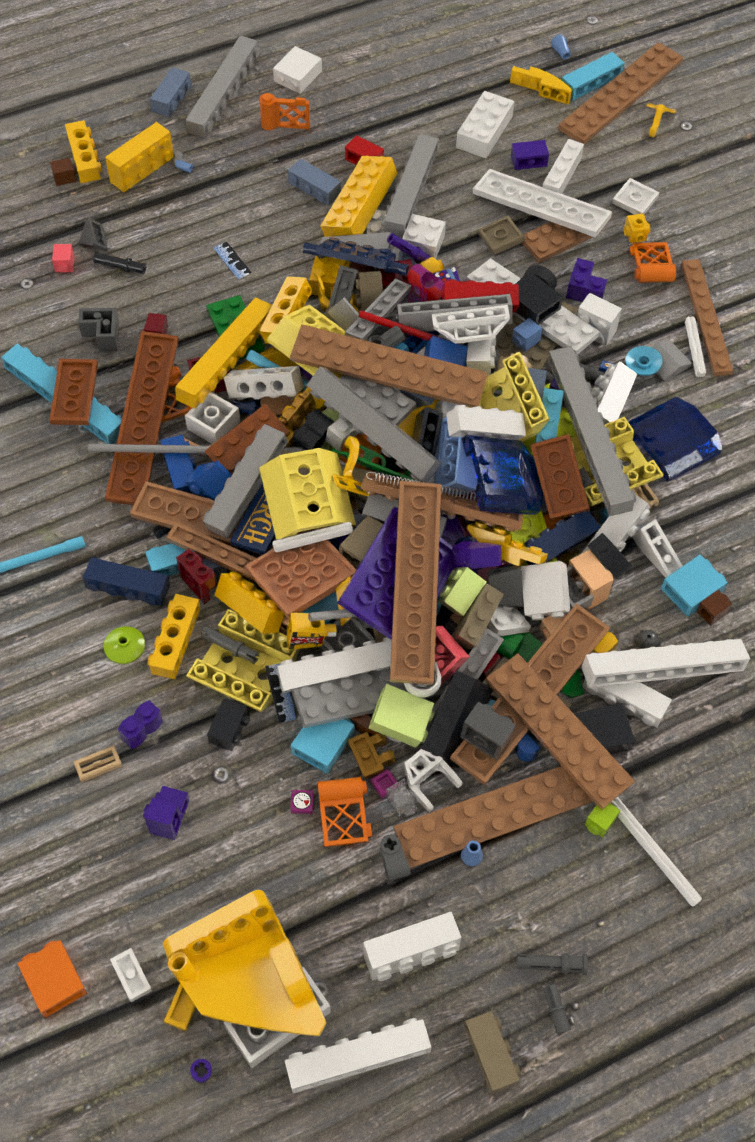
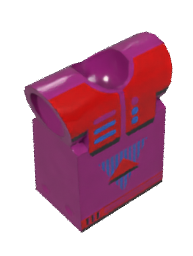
M415 264L408 273V282L412 286L411 291L408 293L407 303L442 300V286L444 282L422 265Z

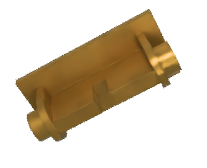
M305 392L299 394L291 404L296 409L288 408L281 416L280 421L285 426L288 424L292 432L302 424L307 414L316 405L310 392L308 394Z

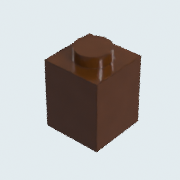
M70 158L50 162L56 186L76 182L75 175L78 172L76 165L71 163Z
M717 590L700 603L697 613L712 626L728 614L732 603L728 596Z

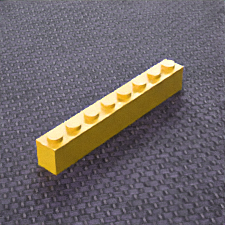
M256 297L175 386L177 401L194 409L205 401L207 395L215 390L218 382L224 379L227 372L234 368L238 359L245 355L246 350L253 346L258 336L261 335L259 331L272 304Z

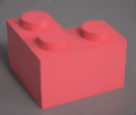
M436 626L435 661L441 673L440 686H442L470 656L443 626Z

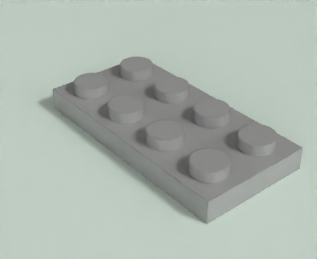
M347 375L339 378L396 426L416 408L415 401L392 387Z

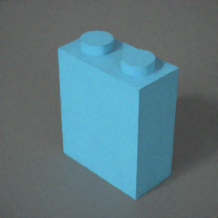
M700 554L666 577L661 589L689 617L698 610L700 603L715 591L719 590L723 593L728 582L721 573H718L712 567L710 561Z
M344 719L308 728L303 727L291 744V754L328 774L347 746L348 739H351L354 735V724L350 719Z

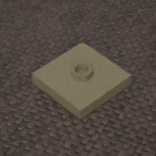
M509 216L478 229L479 236L493 255L525 241L524 235Z

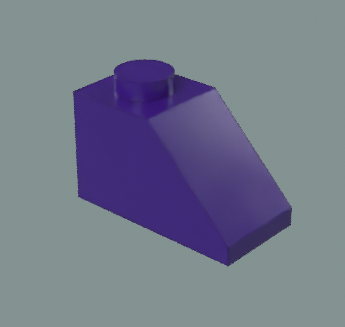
M464 540L452 546L453 567L475 569L501 565V545Z

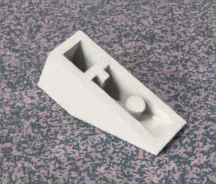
M656 519L644 522L638 526L636 533L632 536L639 549L665 578L682 567L680 560Z

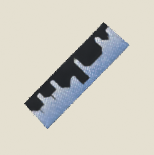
M228 242L214 247V250L238 279L252 273Z
M281 663L268 665L265 668L278 722L295 720L296 715L290 692L282 694L277 673V666L281 665Z

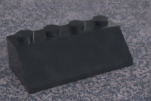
M456 670L421 749L430 752L434 756H440L446 763L460 768L450 757L464 741L460 737L463 724L478 702L481 704L488 703L493 689L479 680Z

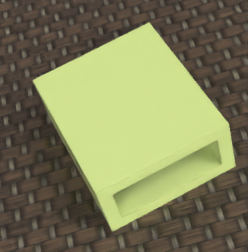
M386 684L381 690L368 728L416 748L421 742L424 743L428 735V730H426L427 724L431 723L435 711H432L434 703Z

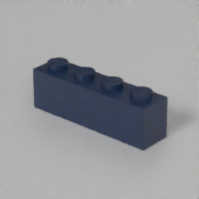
M585 511L570 515V519L567 521L561 519L554 524V529H545L539 534V538L536 540L534 537L530 538L524 543V546L528 548L530 546L541 548L542 552L548 554L546 562H544L548 563L593 535L601 527L591 513ZM526 560L528 565H536V563Z
M93 557L90 558L83 575L85 587L89 590L103 591L112 596L120 595L133 601L141 600L149 605L157 604L162 606L170 587L168 575Z

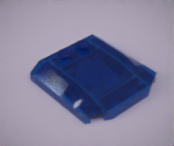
M674 397L628 421L634 430L633 441L637 440L653 458L667 482L721 454L722 447L718 431L694 405L678 397Z
M465 435L461 439L466 457H472L480 488L475 494L480 511L536 515L541 511L543 490L534 458L522 441Z

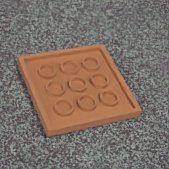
M311 529V530L301 531V532L298 533V534H302V533H306V532H310V531H314V530H318V529ZM328 540L281 552H275L273 548L245 565L246 571L288 619H290L291 613H301L335 592V589L349 576L353 577L356 571Z

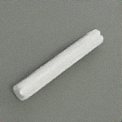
M688 316L685 320L695 375L698 378L704 377L706 368L696 319L693 316Z
M345 522L274 540L273 548L275 552H281L348 535L353 532L351 522Z

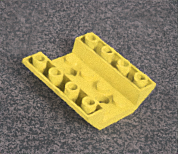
M307 305L284 316L267 338V342L290 358L301 324L345 335V330L311 305ZM295 362L312 376L318 370L316 367Z
M520 352L504 359L502 362L505 367L487 377L479 406L482 409L498 408L499 411L514 410L515 412L523 413L526 436L515 442L480 439V456L486 452L510 449L539 434L550 420ZM497 388H502V394L498 397H495V390Z
M625 417L604 425L609 429L611 443L614 442L616 446L617 458L630 464L628 466L623 465V473L627 474L629 478L630 490L663 477V473L654 460L647 462L634 443V430ZM578 436L571 438L578 468L584 467L587 474L593 476ZM595 479L592 480L593 485L584 488L588 504L591 506L603 502Z
M321 448L279 455L259 467L276 540L297 535V532L338 525L345 522H351L352 528L356 527L348 492L345 489L338 488L332 477L333 474L343 477L338 453ZM304 467L307 468L310 471V473L307 475H301L298 472V470ZM338 480L339 483L346 485L343 481ZM310 504H315L319 510L311 512L307 507Z
M228 609L218 624L219 632L236 641H242L245 643V646L259 651L260 656H255L258 658V661L252 664L240 656H233L232 652L213 643L203 660L196 659L186 676L262 712L274 701L268 679L260 680L258 676L261 673H267L265 666L280 664V662L293 659V662H295L299 649L288 650L287 635L280 632L262 634L236 612ZM225 656L233 657L230 663L222 661Z

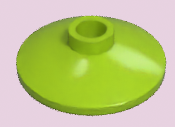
M129 626L118 627L112 630L104 641L106 656L118 664H128L136 661L145 649V639L142 633ZM123 640H127L124 644L120 643Z

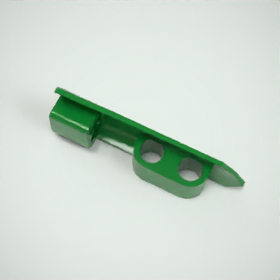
M359 445L364 455L362 458H357V464L374 472L383 473L385 477L391 475V478L395 476L396 480L400 478L399 481H402L404 478L406 480L413 479L410 476L411 472L407 468L403 474L385 467L386 460L381 454ZM332 449L333 452L348 459V452ZM374 457H379L381 459V465L371 462Z
M529 632L500 636L504 640L496 653L509 660L519 653L528 663L543 643ZM576 671L560 693L570 698L584 694L579 671Z

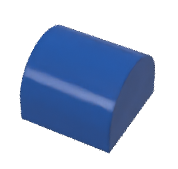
M526 734L516 747V755L522 761H532L538 756L540 746Z

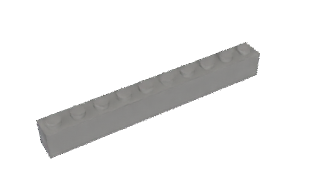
M572 346L549 351L550 368L559 390L564 391L563 401L609 516L633 511L634 502H636L635 492L630 490L628 475L623 473L622 460L616 456V446L614 442L611 443L610 432L608 427H605L603 424L602 412H598L597 400L591 395V385L585 380V371L583 367L580 368L578 354L574 353Z

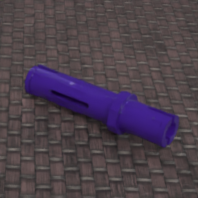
M393 233L387 238L389 244L408 254L414 261L422 262L432 257L423 252L419 246L415 247Z

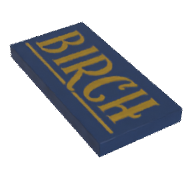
M262 483L230 542L234 546L265 554L272 547L276 537Z

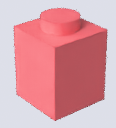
M54 244L52 262L55 272H73L75 255L72 244Z

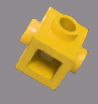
M644 213L628 215L625 221L624 235L628 237L629 243L646 241L648 233H650V224L647 223Z

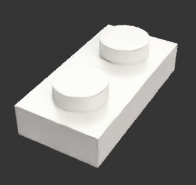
M132 948L110 959L130 1002L152 991Z

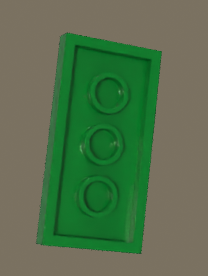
M240 295L206 305L207 312L219 337L246 308ZM258 336L254 345L246 350L245 355L238 360L247 358L250 350L257 353L265 351L260 336Z

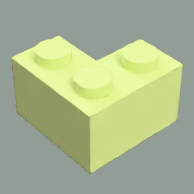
M468 567L454 568L445 583L446 586L439 594L441 597L438 602L457 616H464L486 584V581Z

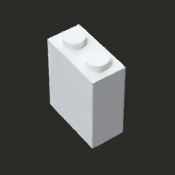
M295 46L273 68L274 82L301 94L322 72V58Z
M557 561L540 565L521 566L525 616L531 617L532 620H543L544 616L552 615V618L564 617V614L570 612L567 564Z

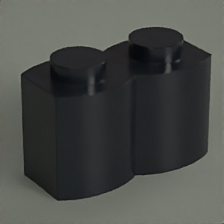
M318 409L309 412L305 418V423L295 430L293 434L294 442L305 450L321 448L326 440L328 427L334 423V420Z

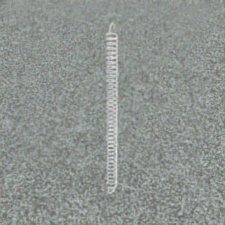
M483 494V495H482L481 502H482V500H483V496H484V495H485V500H484V502H486V497H487L486 494Z

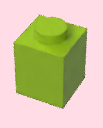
M611 803L603 810L596 805L587 817L585 826H587V829L592 834L603 838L618 818L621 810Z

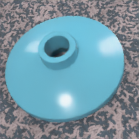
M649 346L635 347L627 353L625 358L626 366L640 376L655 374L660 370L663 362L661 354Z

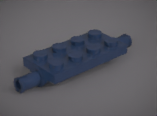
M334 237L327 239L320 245L306 242L303 246V254L318 256L320 259L328 256L382 268L388 274L396 273L407 276L409 270L408 264L394 262L396 253H391L389 249L378 250L374 249L371 245L359 246L356 242H341L340 239Z

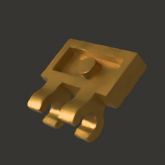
M368 732L348 739L349 747L364 780L382 773L384 765L388 766L396 762L392 750L386 751L381 755L377 754L374 747H382L387 744L386 736L381 733L369 737Z

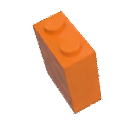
M61 940L47 943L42 950L25 955L22 961L17 963L44 1018L88 994Z

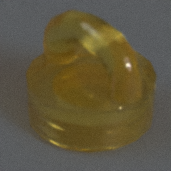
M566 551L561 555L559 561L567 564L568 567L569 561L578 556L579 551Z

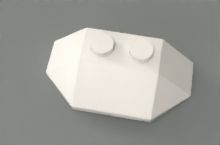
M508 305L432 314L433 328L455 344L494 339L510 320Z

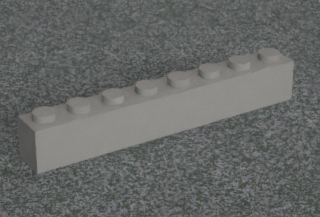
M244 36L238 38L186 118L187 133L205 138L212 131L214 123L219 120L221 112L225 110L228 101L233 97V93L239 88L242 79L246 77L247 71L252 67L255 58H258L260 53L258 40Z
M419 134L417 141L414 140L412 151L408 155V162L406 161L404 164V172L400 174V183L396 184L395 194L391 196V205L387 206L386 216H383L381 226L384 227V232H391L403 238L436 157L439 138Z
M320 366L306 385L312 390L310 393L313 396L326 401L324 403L325 406L332 411L337 410L340 413L338 416L345 422L350 421L355 431L360 434H366L368 436L367 440L374 446L378 444L382 448L381 452L389 458H395L397 460L395 463L403 470L407 468L411 472L410 476L416 481L428 482L442 464V462L328 369Z

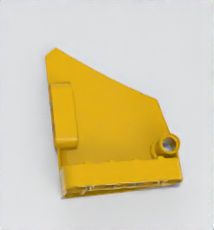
M255 890L172 934L163 941L162 945L168 959V968L178 982L181 983L202 1016L254 1028L320 1036L327 1022L288 937H286L271 902L262 890Z

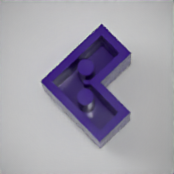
M577 258L568 284L566 298L583 302L587 295L591 293L603 299L608 279L592 276L595 262Z
M162 786L161 791L157 792L155 798H152L150 804H146L143 817L150 834L171 840L176 839L190 801L188 792Z

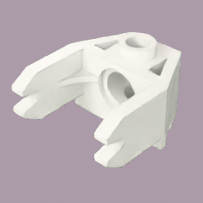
M420 749L405 762L404 770L410 793L429 813L434 810V806L421 792L420 784L435 771H440L457 788L462 786L463 782L440 756H434L430 752Z

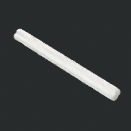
M617 797L611 804L621 810L618 818L691 906L697 905L702 900V897Z

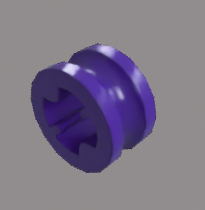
M205 1059L195 1060L190 1068L192 1078L199 1083L207 1081L212 1074L210 1062ZM199 1064H204L205 1069L208 1070L206 1075L203 1073L204 1077H198V1072L194 1071L196 1066L199 1068Z

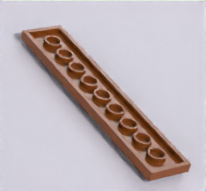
M141 331L117 444L157 445L179 341L178 336ZM115 452L105 501L134 505L145 482H150L155 453Z

